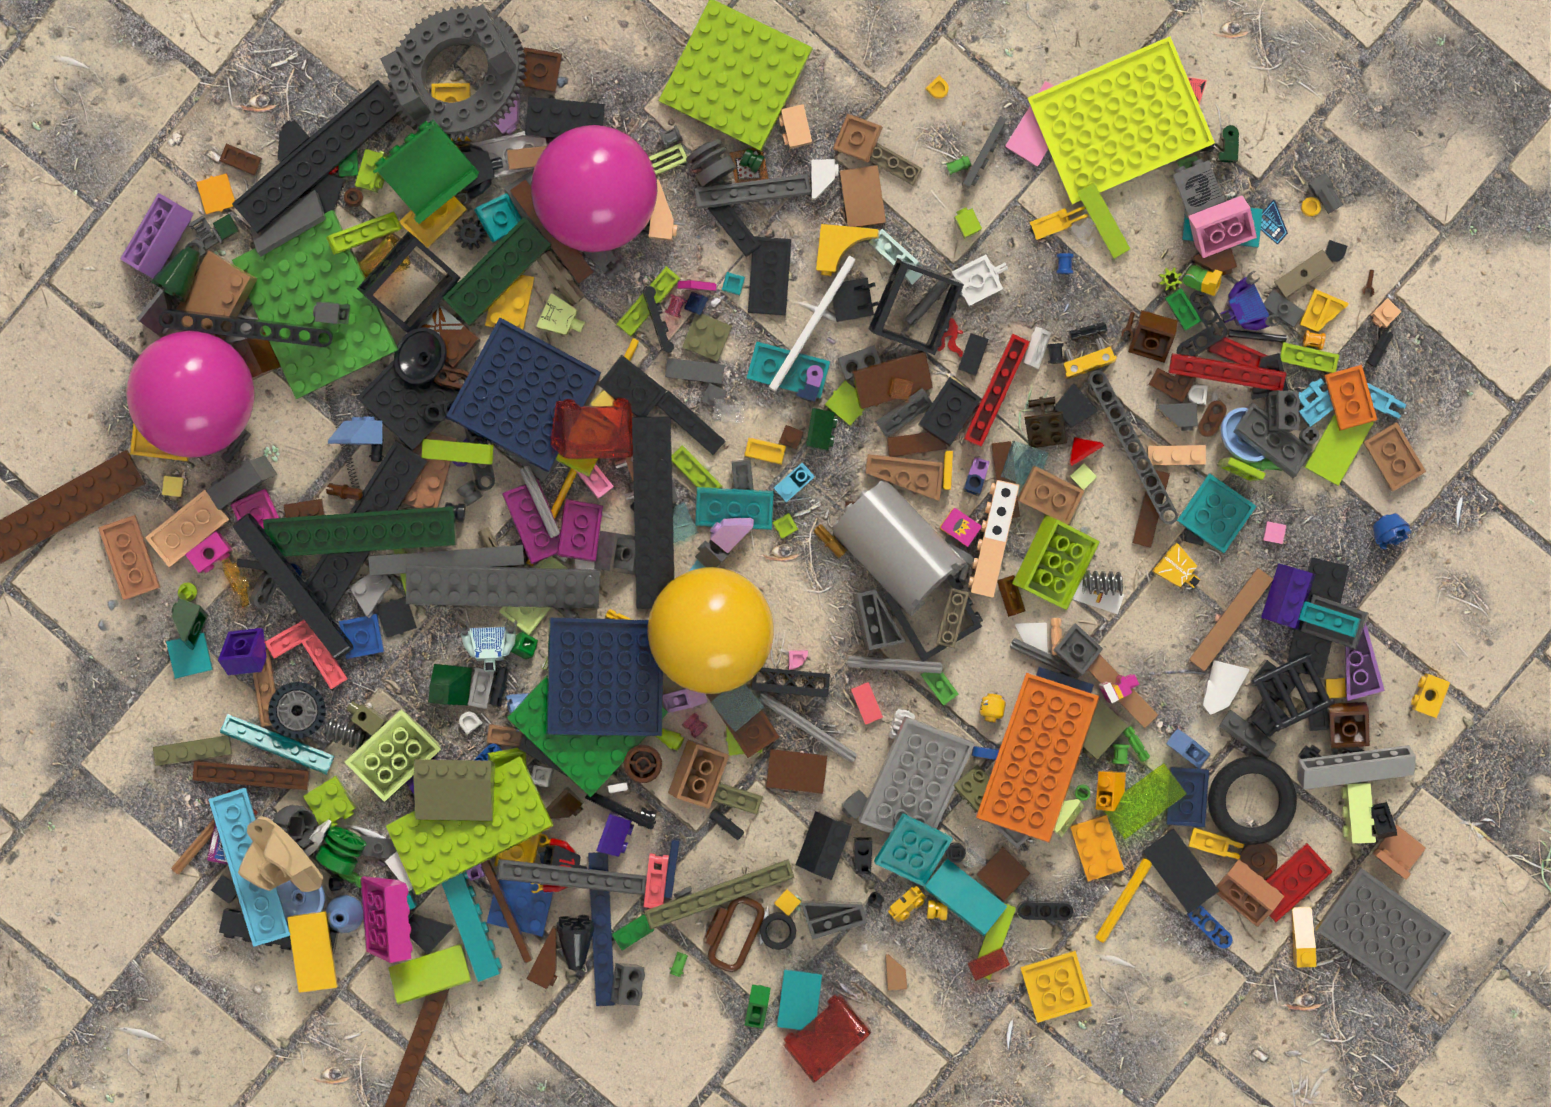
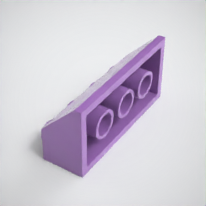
M158 193L120 259L138 271L154 278L171 256L172 250L181 239L182 233L191 222L194 213Z

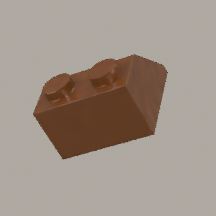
M1141 310L1128 352L1165 363L1176 335L1178 320Z
M245 338L231 345L246 362L253 380L281 368L268 340Z
M1367 702L1336 703L1328 707L1331 748L1370 746L1369 709Z

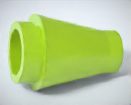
M662 728V736H655L668 748L676 751L680 749L684 741L681 733Z

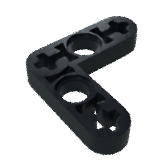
M1198 290L1191 294L1190 301L1206 329L1182 342L1177 347V354L1183 352V347L1186 349L1192 347L1190 342L1193 341L1194 346L1198 350L1196 352L1194 349L1189 350L1188 356L1195 357L1225 339L1228 333L1225 324L1206 293ZM1196 295H1199L1200 297L1204 296L1202 301L1206 307H1204L1201 311L1198 310L1199 308H1202L1199 302H1194L1196 300ZM1207 310L1214 312V318L1210 321L1205 320L1203 317L1204 312ZM1217 319L1219 320V322L1216 323L1218 328L1224 329L1222 331L1223 335L1219 336L1218 334H1213L1216 332L1213 325L1210 328L1208 327V325L1216 322ZM1201 336L1206 337L1208 340L1207 344L1203 347L1197 345V339Z

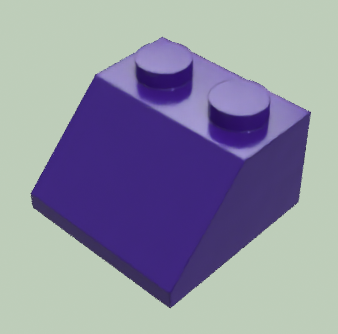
M255 628L228 632L218 658V662L227 675L262 672L267 658L263 629Z
M610 812L596 851L617 857L620 856V853H625L628 845L625 842L626 836H631L634 824H631L632 821Z

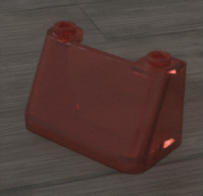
M617 398V400L612 402V406L580 407L572 399L556 401L550 445L561 456L569 459L632 457L631 403L627 399Z
M841 993L838 996L834 994L829 998L826 1009L802 1030L795 1034L791 1032L783 1039L785 1041L783 1046L813 1083L824 1076L871 1034V1028Z

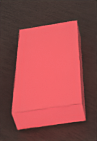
M869 682L851 689L865 725L883 718Z

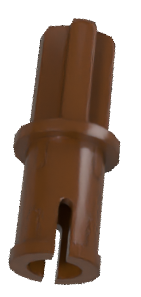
M329 483L327 487L333 489H326L328 495L338 496L343 500L347 498L360 500L363 497L361 489L349 487L347 484L337 485Z

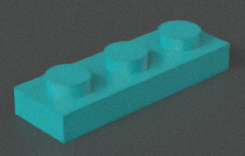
M1306 601L1299 617L1301 621L1354 638L1361 621L1359 618Z

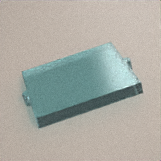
M685 502L673 507L674 543L680 540L685 541L687 537L698 533Z

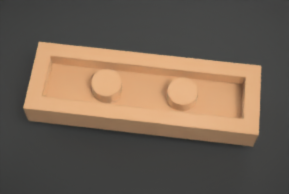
M1206 445L1147 446V455L1152 465H1205Z

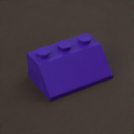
M1278 563L1261 618L1298 629L1301 622L1299 617L1304 602L1308 600L1315 574Z

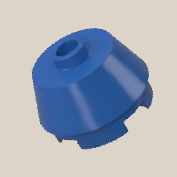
M1397 513L1382 516L1373 525L1375 543L1381 549H1386L1388 544L1397 545L1408 538L1407 533H1412L1409 528L1410 524Z

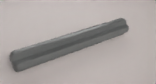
M1016 638L1010 644L1011 649L1074 678H1079L1080 676L1064 660Z

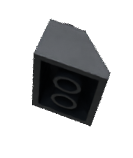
M815 811L795 865L813 874L832 880L852 825Z

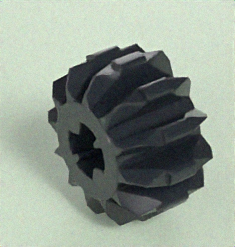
M472 217L469 218V224H467L465 219L462 220L463 227L457 224L456 227L461 232H454L455 236H461L456 242H463L461 246L463 249L469 244L468 248L470 251L473 250V244H475L477 249L480 248L479 241L485 244L486 241L481 236L485 237L488 235L487 232H481L484 230L483 225L479 226L480 220L477 219L473 224L474 220ZM470 229L473 232L476 231V234H473L475 237L472 239L469 236L466 237V234H469L467 231Z

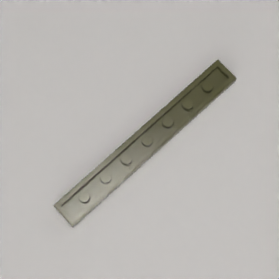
M789 859L650 908L645 910L644 913L649 928L654 929L795 877Z

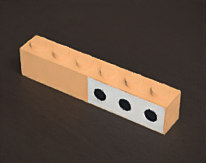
M996 480V483L991 484L989 494L993 496L991 502H987L985 513H988L987 521L983 520L981 532H984L983 539L978 540L976 549L980 552L978 558H974L972 569H975L974 577L970 576L968 588H971L970 592L994 597L1019 489L1017 484Z

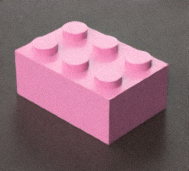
M1243 196L1188 216L1195 247L1202 258L1257 238L1251 209Z

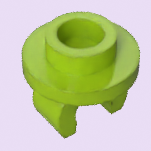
M183 583L178 588V596L180 599L190 602L196 598L197 588L192 583Z

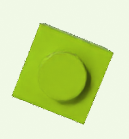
M965 207L956 212L957 216L954 219L964 239L982 230L973 208L968 210Z

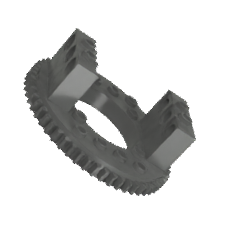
M483 4L478 7L472 6L471 9L467 5H465L464 9L457 6V9L450 7L446 11L443 8L440 13L435 11V15L431 16L429 14L426 20L422 18L420 24L415 23L416 27L409 29L410 33L405 34V39L399 41L401 43L400 47H396L395 51L380 58L388 79L391 81L388 83V86L391 88L389 93L392 95L390 99L394 102L393 106L397 109L396 112L403 121L414 131L418 132V127L425 121L429 123L434 119L454 142H457L458 137L462 141L465 140V136L472 139L473 134L479 137L480 131L485 134L486 128L489 127L492 130L494 123L499 125V119H505L504 114H510L509 108L515 107L513 101H519L517 94H522L520 87L525 86L522 80L526 79L524 72L527 69L524 65L527 62L524 59L526 55L523 52L522 42L506 21L495 13L491 14ZM457 44H469L480 48L486 55L488 70L484 77V83L475 94L465 100L452 103L437 100L429 94L426 85L427 71L433 59L441 51Z

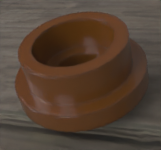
M350 188L344 194V201L350 207H357L363 201V194L357 188ZM353 194L357 195V200L355 201L350 199Z

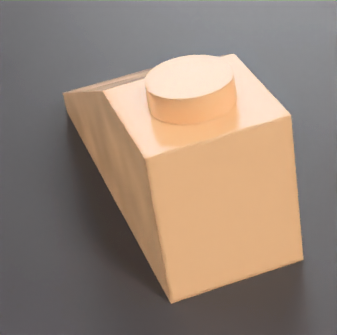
M657 179V201L650 219L649 238L672 241L673 236L677 235V225H674V219L659 179Z

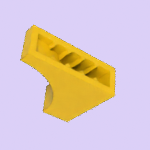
M821 224L816 270L821 272L820 275L832 276V273H837L842 257L852 246L864 240L879 239L880 231L870 228Z

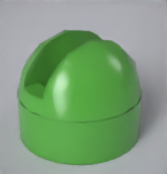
M1081 784L1076 787L1075 796L1077 799L1084 801L1090 797L1091 791L1087 785ZM1081 788V789L1087 791L1088 793L1086 794V793L1080 791L1079 789Z

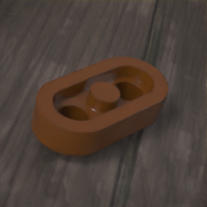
M444 365L440 373L434 378V381L440 386L460 390L463 384H460L458 380L463 379L465 381L469 373L465 370ZM444 374L446 379H441L439 375Z
M1216 400L1208 404L1197 427L1198 432L1202 436L1210 437L1217 432L1227 412L1226 405L1223 402ZM1214 407L1219 408L1218 414L1213 413ZM1205 424L1210 425L1209 431L1204 429Z

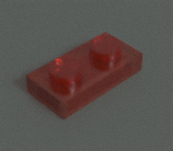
M1002 947L967 963L975 981L1010 966Z

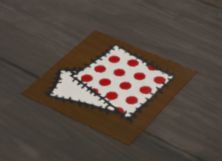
M749 148L753 150L754 154L764 156L763 149L759 151L755 148ZM747 149L729 152L737 167L733 170L735 183L769 179L765 158L755 174L750 171V168L739 165Z

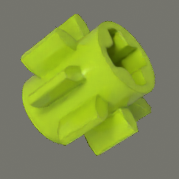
M1175 267L1172 271L1165 268L1166 274L1158 275L1162 278L1159 285H1165V291L1169 287L1176 290L1175 284H1182L1178 280L1182 274H1177ZM1173 275L1172 279L1175 280V282H1171L1169 284L1168 279H1166V277Z

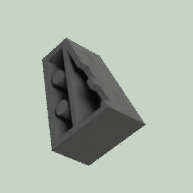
M876 590L853 594L865 650L906 642Z

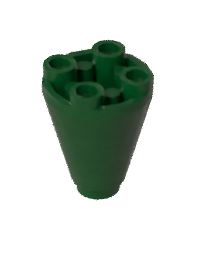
M189 246L182 249L155 275L151 283L159 288L162 287L163 291L173 297L175 295L176 298L185 302L190 293L200 260L198 258L200 253Z

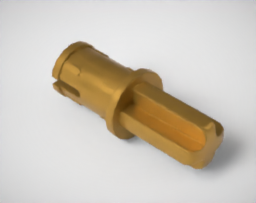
M820 524L814 529V533L825 543L824 546L828 547L838 559L847 551L838 542L836 536H832L823 525Z

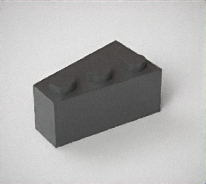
M266 456L253 460L247 458L239 464L240 468L229 470L225 473L226 477L221 480L219 478L211 483L212 487L206 490L218 510L228 507L247 495L255 487L261 486L265 480L278 475Z
M801 900L812 940L868 923L862 902Z

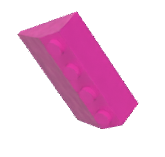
M361 877L366 952L389 963L411 959L413 948L410 942L411 926L408 920L410 908L407 904L408 887L406 883L394 879Z

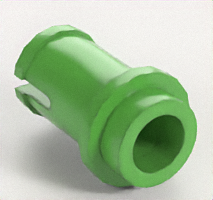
M964 155L960 159L946 163L950 175L964 169L969 170V167L972 166L969 157H964Z
M677 951L673 966L669 968L671 970L670 974L678 977L684 974L682 971L688 955Z

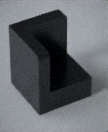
M224 875L220 876L211 889L212 892L229 904L237 896L234 882Z

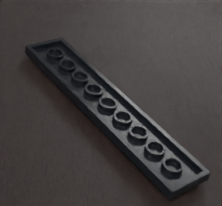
M379 80L375 81L235 200L232 205L258 234L398 115L397 109L393 106L394 102L390 99L392 95Z
M671 416L632 417L637 609L652 608L660 592L668 583L675 579Z
M395 440L363 490V497L356 501L349 513L398 510L429 461ZM371 551L323 554L305 583L330 615L335 610Z

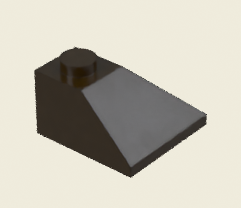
M567 787L546 810L551 819L569 818L572 814L576 817L583 810L581 805L584 802Z

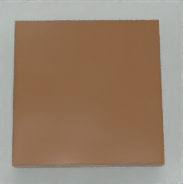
M847 114L833 150L869 163L883 127Z

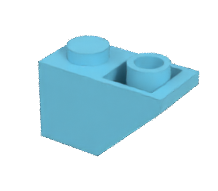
M801 463L778 483L774 490L787 502L815 476Z

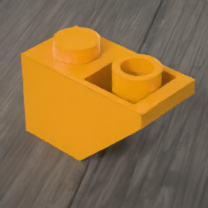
M1098 771L1096 810L1115 811L1125 792L1126 772Z

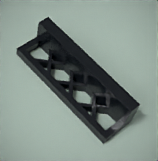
M762 667L760 671L766 672L770 679L765 683L756 682L757 674L753 677L752 690L827 698L829 695L830 674ZM769 672H775L776 674L772 676ZM779 673H785L790 680L781 685L776 682L774 677ZM788 674H795V676L791 678ZM798 675H804L809 682L802 687L797 686L793 679ZM807 676H815V677H813V678L810 680ZM817 677H826L825 689L816 688L812 681Z

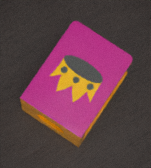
M953 508L941 524L940 529L968 547L982 526L958 509Z

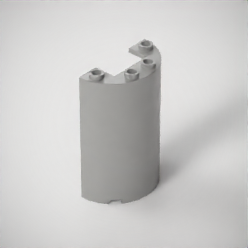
M881 480L868 492L866 490L861 492L857 497L858 500L854 504L850 503L843 510L845 514L832 526L834 529L833 535L901 607L912 616L925 604L923 600L950 574L954 577L967 563L889 482Z

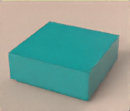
M727 272L722 291L740 296L745 277Z

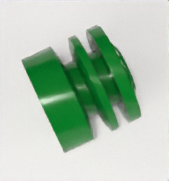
M332 826L324 839L327 844L321 845L316 859L322 865L335 872L351 875L358 863L355 857L362 855L361 850H364L366 842L349 830Z

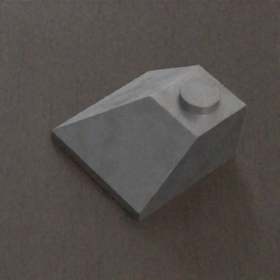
M160 289L136 318L160 336L162 334L166 335L170 331V328L160 325L159 315L166 309H172L171 295ZM168 313L164 314L163 320L166 323H172L173 316Z

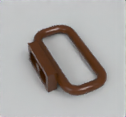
M742 896L731 900L727 909L718 905L703 938L706 944L711 945L708 951V960L713 966L727 972H735L742 967L764 919L765 911L762 904ZM742 903L756 909L757 916L736 963L730 965L718 960L715 953L736 906Z

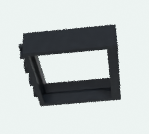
M408 231L357 289L408 333L419 327L420 323L432 313V310L438 303L443 301V297L458 283L461 277ZM417 246L447 274L403 322L375 298L373 294Z
M897 258L868 329L873 334L935 355L938 347L942 345L941 339L943 334L949 328L950 317L956 311L958 298L963 294L961 291L964 284L958 279ZM907 269L951 284L927 343L884 328Z
M951 574L947 577L952 588L957 590L964 588L959 579L958 581L953 579ZM889 593L883 595L922 661L947 648V646L938 645L926 652L896 600ZM969 596L965 610L974 625L958 633L957 641L983 627L981 625L983 619L978 611L974 613L971 606L974 604Z

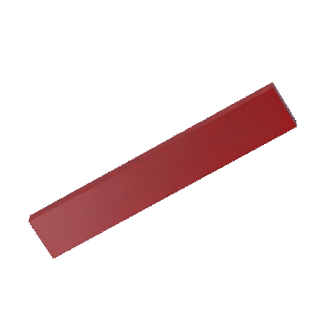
M1175 353L1171 354L1168 373L1273 391H1283L1286 372Z

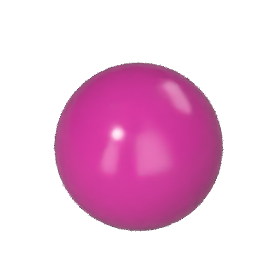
M581 126L559 135L543 150L536 162L532 175V202L540 222L559 242L579 251L604 252L627 244L645 228L651 219L657 201V178L649 156L629 135L607 126Z
M183 331L172 333L156 340L140 354L130 371L126 396L132 421L149 443L168 454L193 458L216 453L229 446L240 436L250 420L254 407L255 391L252 375L246 362L230 344L211 334L198 331Z

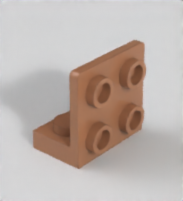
M1395 825L1397 836L1384 838L1372 854L1400 877L1407 880L1411 875L1408 872L1409 869L1425 851L1426 847L1401 827Z

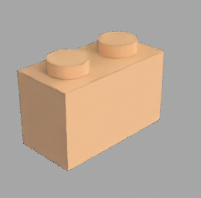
M804 104L781 109V115L778 118L780 126L785 127L786 133L782 134L784 144L789 145V149L812 144Z

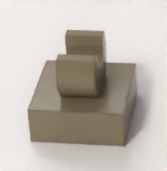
M1293 696L1291 700L1297 712L1300 713L1305 704ZM1281 705L1280 708L1291 717L1287 708Z

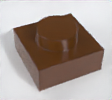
M786 425L779 443L797 450L803 431Z

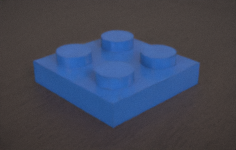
M377 614L372 615L370 618L364 616L339 621L341 630L354 647L352 651L345 655L346 659L385 651Z

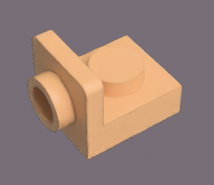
M1387 298L1371 314L1373 317L1372 321L1379 328L1381 326L1386 328L1401 311Z

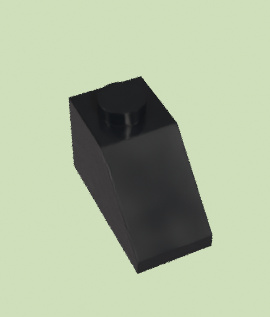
M290 120L287 121L279 132V162L310 138L295 120L292 122Z

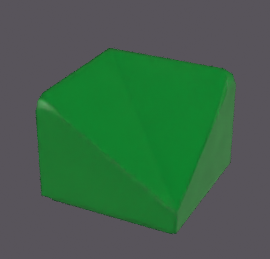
M521 632L515 636V645L511 652L525 660L532 658L538 640Z

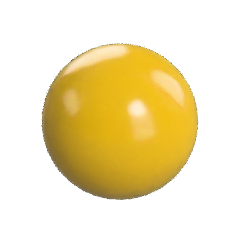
M705 567L694 569L672 580L657 596L648 620L649 646L660 669L667 677L681 687L699 693H723L747 683L765 664L772 649L774 639L772 612L762 592L744 576L723 568Z

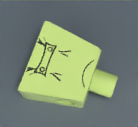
M551 293L536 327L568 335L570 329L581 333L585 322L576 318L577 309Z

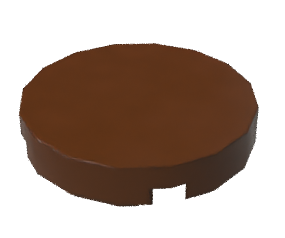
M1267 843L1246 845L1240 853L1241 857L1239 860L1247 864L1251 870L1263 877V879L1271 876L1277 868V853Z

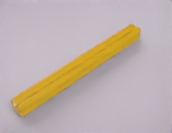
M1143 858L1095 936L1098 941L1102 943L1106 941L1152 866L1148 859Z

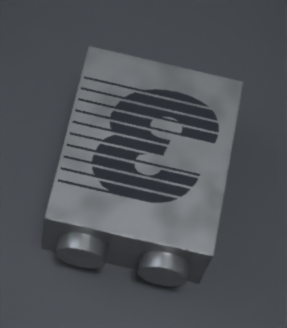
M1203 159L1192 162V167L1185 169V166L1174 169V174L1170 175L1171 179L1174 178L1186 210L1184 213L1186 218L1225 202L1209 160L1203 162Z

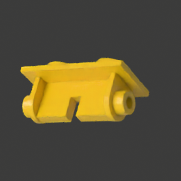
M917 886L911 887L902 895L906 899L905 903L899 898L890 906L888 912L898 923L906 920L914 908H919L925 902L924 900L927 897Z

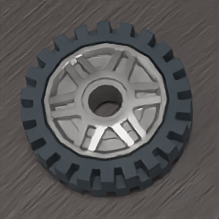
M291 682L281 686L271 697L268 707V715L273 727L281 735L292 739L306 738L314 734L321 727L326 714L325 702L320 692L313 686L303 682ZM294 705L302 707L301 715L295 716L292 714L291 709Z

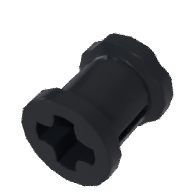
M1064 343L1047 345L1050 359L1048 364L1065 363L1062 354Z

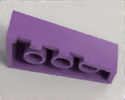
M1366 623L1357 649L1345 646L1347 701L1385 691Z

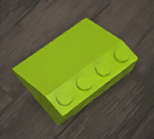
M1045 515L1012 584L1067 610L1100 541L1058 519Z

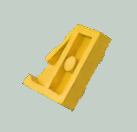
M1314 289L1299 325L1318 332L1346 308L1349 303Z

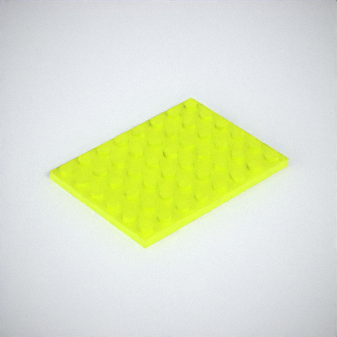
M1171 36L1027 98L1071 204L1081 201L1077 191L1093 182L1100 193L1215 144Z

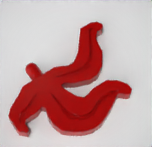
M950 318L949 328L943 334L941 339L942 345L937 350H943L945 338L952 336L948 342V348L952 352L958 353L960 358L963 355V351L956 345L955 340L957 339V334H963V331L958 330V326L953 318Z

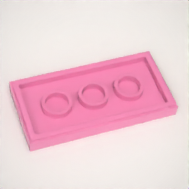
M1045 81L1038 93L1053 87V85ZM1030 106L1005 147L1038 167L1048 151V146Z

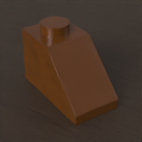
M1231 248L1202 258L1201 254L1191 258L1192 262L1211 272L1215 270L1221 271L1222 276L1233 273L1232 269L1237 267Z

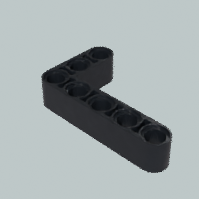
M454 400L428 405L423 411L424 419L429 423L449 420L446 418L448 413L447 406L452 405ZM433 408L437 411L436 418H431L428 415L429 409ZM465 428L467 443H473L475 439H478L482 444H488L487 439ZM471 463L476 487L481 491L490 490L495 484L492 464H486L485 468H480L477 463ZM482 477L489 479L490 485L488 487H484L481 484Z

